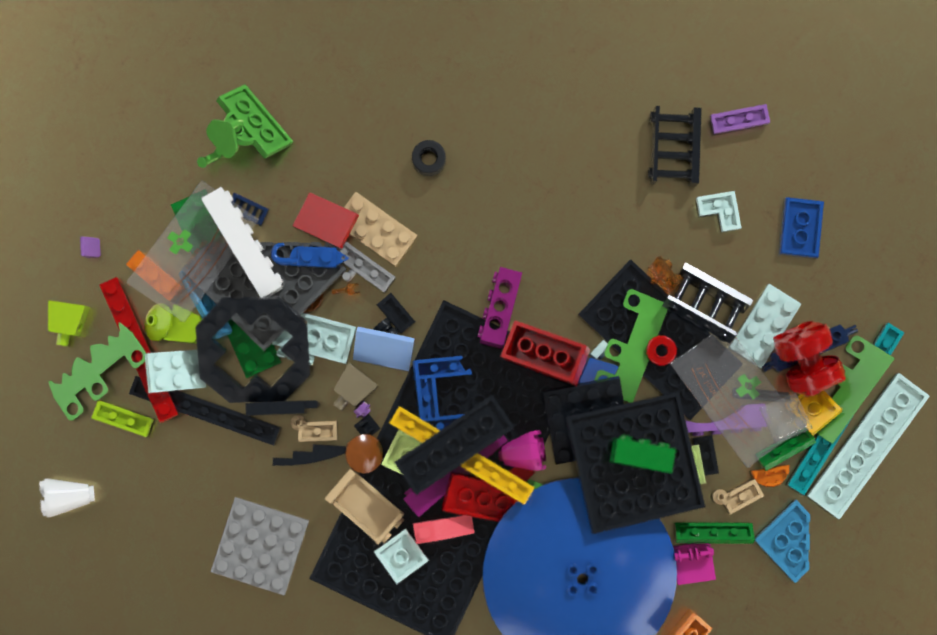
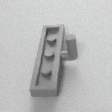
M327 242L324 247L337 248L339 252L349 257V260L343 262V264L350 268L348 272L342 275L346 282H350L357 273L385 293L396 278L348 242H345L342 249Z

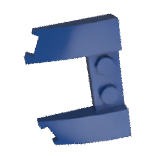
M462 356L412 361L419 418L438 430H442L464 415L439 417L435 378L471 375L472 371L470 368L465 371L459 361L463 358Z

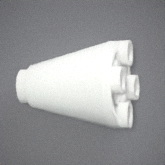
M54 479L40 481V493L44 497V500H41L43 516L53 517L90 504V501H95L94 486Z

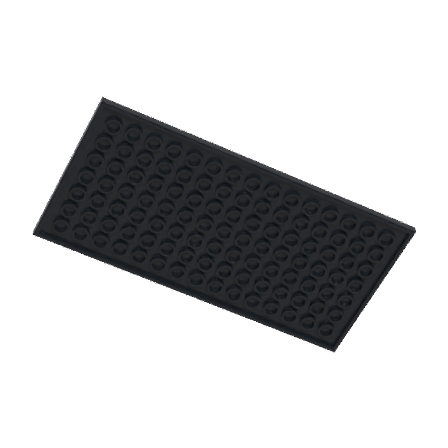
M443 300L415 360L462 356L463 358L459 360L465 371L470 368L472 374L435 378L439 417L465 414L493 395L515 427L504 435L508 440L506 443L528 432L540 430L541 434H538V437H543L545 445L550 432L542 390L572 384L506 361L501 357L510 331L507 330L502 349L481 344V338L477 336L480 326H484L486 320ZM491 322L489 323L491 329H499V326ZM413 364L377 437L383 449L382 461L374 471L359 474L404 513L402 516L404 521L398 528L393 527L389 531L391 536L385 543L404 529H407L416 541L413 525L415 522L461 515L442 511L444 495L418 517L404 500L406 497L405 492L411 487L403 475L381 465L398 431V428L390 424V421L399 406L419 418ZM502 446L487 458L506 471L514 468L504 465V462L500 461L499 450H502ZM469 473V474H468V475H470V476L478 477V476L474 475L473 473ZM341 512L309 579L424 635H455L483 576L485 552L498 522L472 517L473 534L419 543L418 546L429 561L396 584L374 553L385 543H375V540Z

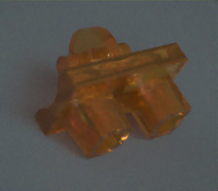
M659 256L648 267V270L653 275L651 283L653 285L659 283L665 293L669 295L681 284L683 278L680 274L673 273L671 270L672 263L669 259H663Z

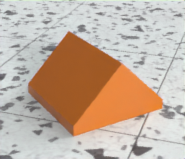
M688 609L667 635H708L712 628L693 611Z

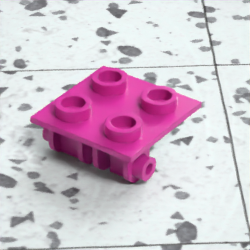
M711 544L673 546L677 565V585L716 580L712 556L714 555V550L711 548Z

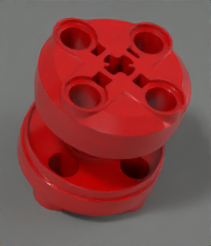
M807 321L773 338L774 348L780 360L798 361V365L791 368L786 374L791 391L805 396H813L846 379L845 370L839 357L834 355L821 356L820 352L827 349L833 343L832 334L826 324Z

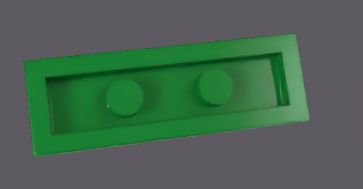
M802 427L756 453L755 456L765 471L812 446L816 443V440L805 427Z

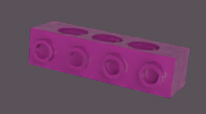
M500 267L498 272H494L492 283H495L494 290L490 289L487 301L491 302L489 308L485 307L482 317L486 321L484 326H480L477 336L481 338V344L499 349L503 348L522 272ZM504 285L508 287L509 292L502 293L499 287ZM497 303L502 304L504 310L497 311L494 305ZM497 322L499 329H491L489 323Z

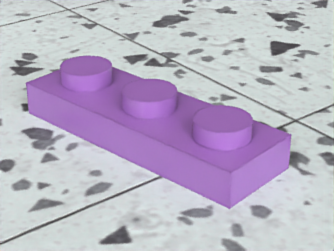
M767 104L710 115L713 135L770 123Z

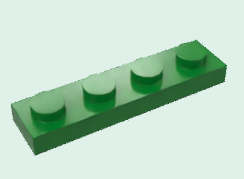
M675 523L674 525L676 543L754 544L755 541L753 523Z

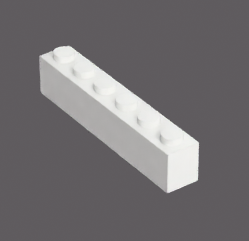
M220 187L201 198L260 298H268L282 290L281 284L284 283L278 273H273L271 260L268 256L264 258L261 253L264 249L258 239L256 241L253 240L251 236L253 231L248 223L244 225L241 220L244 216L240 209L233 207L231 203L233 198L229 191L224 192L223 188Z

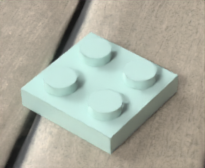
M404 529L374 551L396 584L429 561L407 529Z

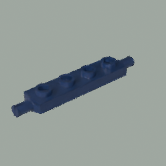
M841 324L830 328L833 343L827 349L820 352V354L847 344L849 342L848 336L858 333L856 325L844 329ZM774 352L770 354V362L765 363L761 369L764 373L774 368L779 373L798 365V361H782L777 353Z

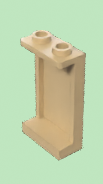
M349 469L325 497L326 501L338 508L375 540L377 544L380 542L385 543L391 536L389 531L393 527L398 528L404 521L402 518L404 513L352 469Z

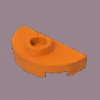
M789 465L776 466L767 471L765 469H758L750 472L758 484L765 487H775L781 485L789 474Z

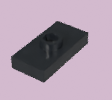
M392 293L388 294L377 304L378 308L400 334L416 322Z

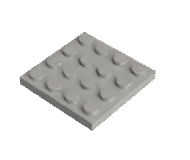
M235 497L211 572L285 595L309 520Z

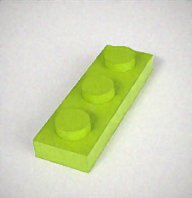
M101 400L97 401L92 415V419L144 437H148L154 421L153 418Z

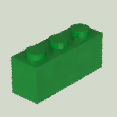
M624 435L613 439L610 462L672 473L676 449L670 448V444L658 443L657 446L652 445L650 440L639 439V442L631 441L632 437Z

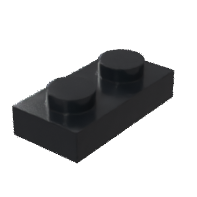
M713 435L693 438L694 445H699L704 475L719 474Z

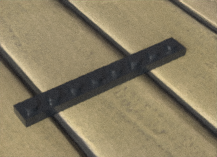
M135 376L129 394L150 401L140 377ZM178 390L169 391L178 412L275 446L281 427Z

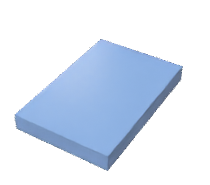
M357 327L353 360L409 371L415 338Z

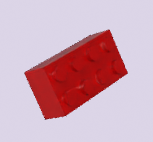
M514 320L501 357L511 363L577 386L590 349L587 345Z

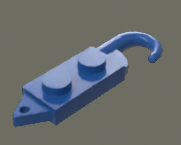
M278 243L271 250V258L279 265L336 268L337 265L349 260V257L339 252L337 248L298 246L292 250L290 258H280L277 255L278 248L284 246L285 243Z

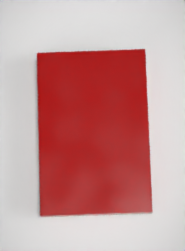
M309 192L292 226L342 249L359 215Z

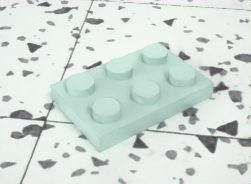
M197 350L145 354L149 393L206 388V383L200 379Z

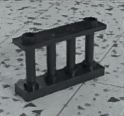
M655 106L654 110L650 112L653 134L651 167L648 168V179H651V184L657 182V177L683 178L689 181L688 186H697L699 184L702 108L694 107L688 115L660 114V106ZM659 121L687 122L690 125V132L687 134L659 132ZM659 140L687 141V143H690V150H687V152L658 151ZM658 159L686 160V162H689V169H686V171L658 170Z
M685 263L677 275L678 278L682 279V282L675 296L669 295L662 306L669 312L683 317L717 336L721 341L730 344L738 334L732 330V327L739 312L744 314L751 306L753 299ZM689 284L699 289L691 307L681 302ZM706 293L716 299L708 316L698 311ZM722 303L733 308L725 326L715 321Z

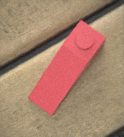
M466 515L415 522L413 524L416 544L474 533L472 517Z

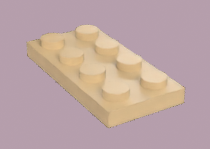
M357 192L353 194L344 207L359 215L350 235L395 267L418 237L417 234Z

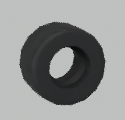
M425 140L414 147L412 163L417 172L424 176H434L443 170L446 164V154L444 148L438 142ZM427 151L433 152L436 155L435 163L432 165L424 164L421 159L423 153Z

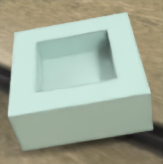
M605 340L601 341L589 355L593 359L598 357L602 359L605 356L608 343Z

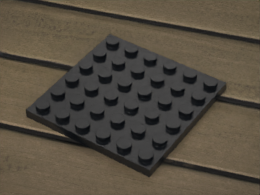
M679 392L565 417L592 534L705 508ZM624 435L632 437L631 441L639 442V439L650 440L652 445L658 446V443L670 444V448L676 449L672 473L610 462L613 439Z

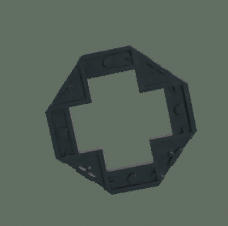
M279 296L234 299L223 297L195 327L200 379L229 403L285 401L310 376L308 322ZM265 312L293 336L281 348V351L294 363L271 386L255 374L243 387L215 364L226 352V349L213 337L236 313L252 325Z

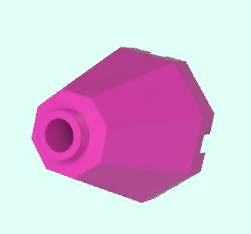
M541 431L528 432L502 445V450H499L500 461H503L504 465L534 471L546 469V465H542V462L546 461L543 437H538Z

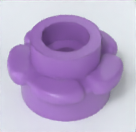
M362 401L353 410L357 415L356 418L360 416L364 418L371 411L369 409L370 404Z

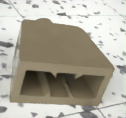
M348 363L334 388V391L340 396L333 405L343 411L348 403L357 407L379 386L351 363Z

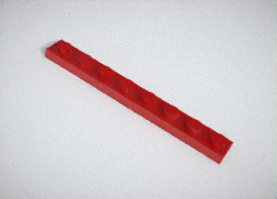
M118 277L99 284L118 329L119 323H122L134 334L145 352L151 353ZM135 350L131 358L135 363H138L142 360L143 354L141 351ZM144 362L136 370L159 422L163 423L179 414L169 391L148 392L146 363Z

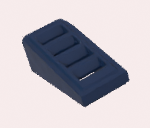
M233 193V201H231L233 207L236 200L240 201L238 205L240 210L244 203L247 204L242 213L243 219L261 226L269 209L237 193ZM250 207H254L251 216H248ZM257 210H262L258 219H254Z

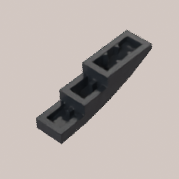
M313 444L312 452L293 451V458L275 457L273 458L272 466L310 464L335 458L346 453V446Z

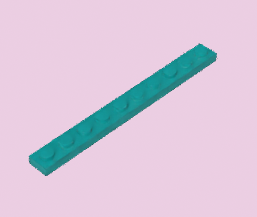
M886 323L873 345L891 355L904 332L892 324ZM846 427L833 444L817 434L815 437L816 443L809 447L786 485L805 495Z

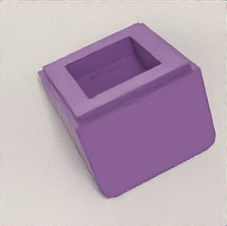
M80 238L81 255L83 257L96 258L101 256L100 240L98 238Z

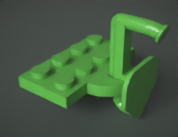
M245 84L217 98L216 102L227 115L224 120L214 119L209 123L206 133L216 149L205 157H199L197 164L200 168H205L223 156L231 158L238 150V144L243 146L253 145L263 158L266 159L290 146L293 140Z

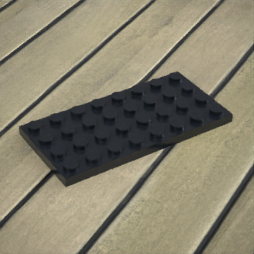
M631 259L578 314L607 343L610 339H616L628 344L639 314L625 308L623 305L628 290H636L662 302L669 296ZM633 294L628 298V303L630 306L636 307L639 305L640 299L637 295ZM667 310L658 336L663 335L671 338L675 342L677 354L675 359L665 366H658L649 360L643 377L662 395L679 392L684 416L691 420L708 402L707 398L710 400L719 391L718 388L720 389L743 364L708 331ZM618 344L611 345L616 352L621 353V347ZM659 345L656 348V353L663 357L666 355L667 349L665 346Z

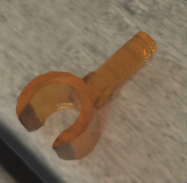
M350 283L344 288L333 289L332 294H359L360 291L354 292L353 286L359 284Z

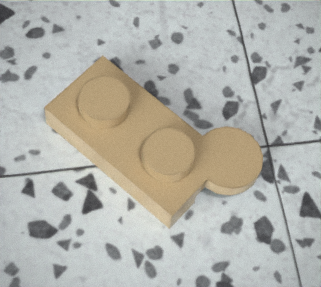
M295 415L291 419L292 428L299 432L298 442L338 440L337 421L306 422L302 415Z
M755 479L744 483L728 493L718 489L712 494L713 501L719 505L724 504L729 514L764 497Z

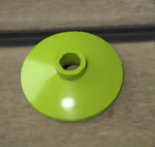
M163 303L154 305L145 318V334L152 341L162 340L171 329L173 315L168 305Z

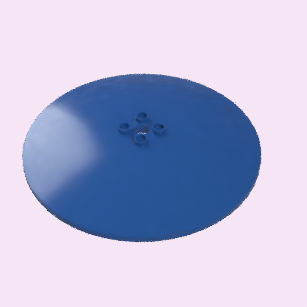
M566 478L547 483L534 489L525 505L519 501L514 503L496 525L490 537L483 563V588L486 602L496 626L503 635H656L671 609L677 582L674 548L661 520H650L592 534L579 478ZM586 574L588 577L587 581L582 584L578 583V575Z

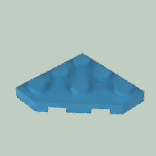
M794 500L755 537V542L794 583L809 571L808 560L810 550V513L797 500Z

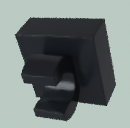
M370 414L354 425L361 435L368 434L373 436L381 429Z

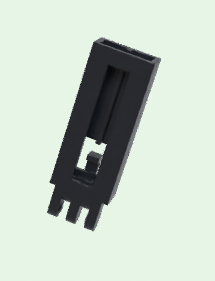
M315 400L246 403V415L307 414V409L318 408L320 403Z

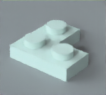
M735 191L696 198L699 217L718 214L721 232L741 229Z

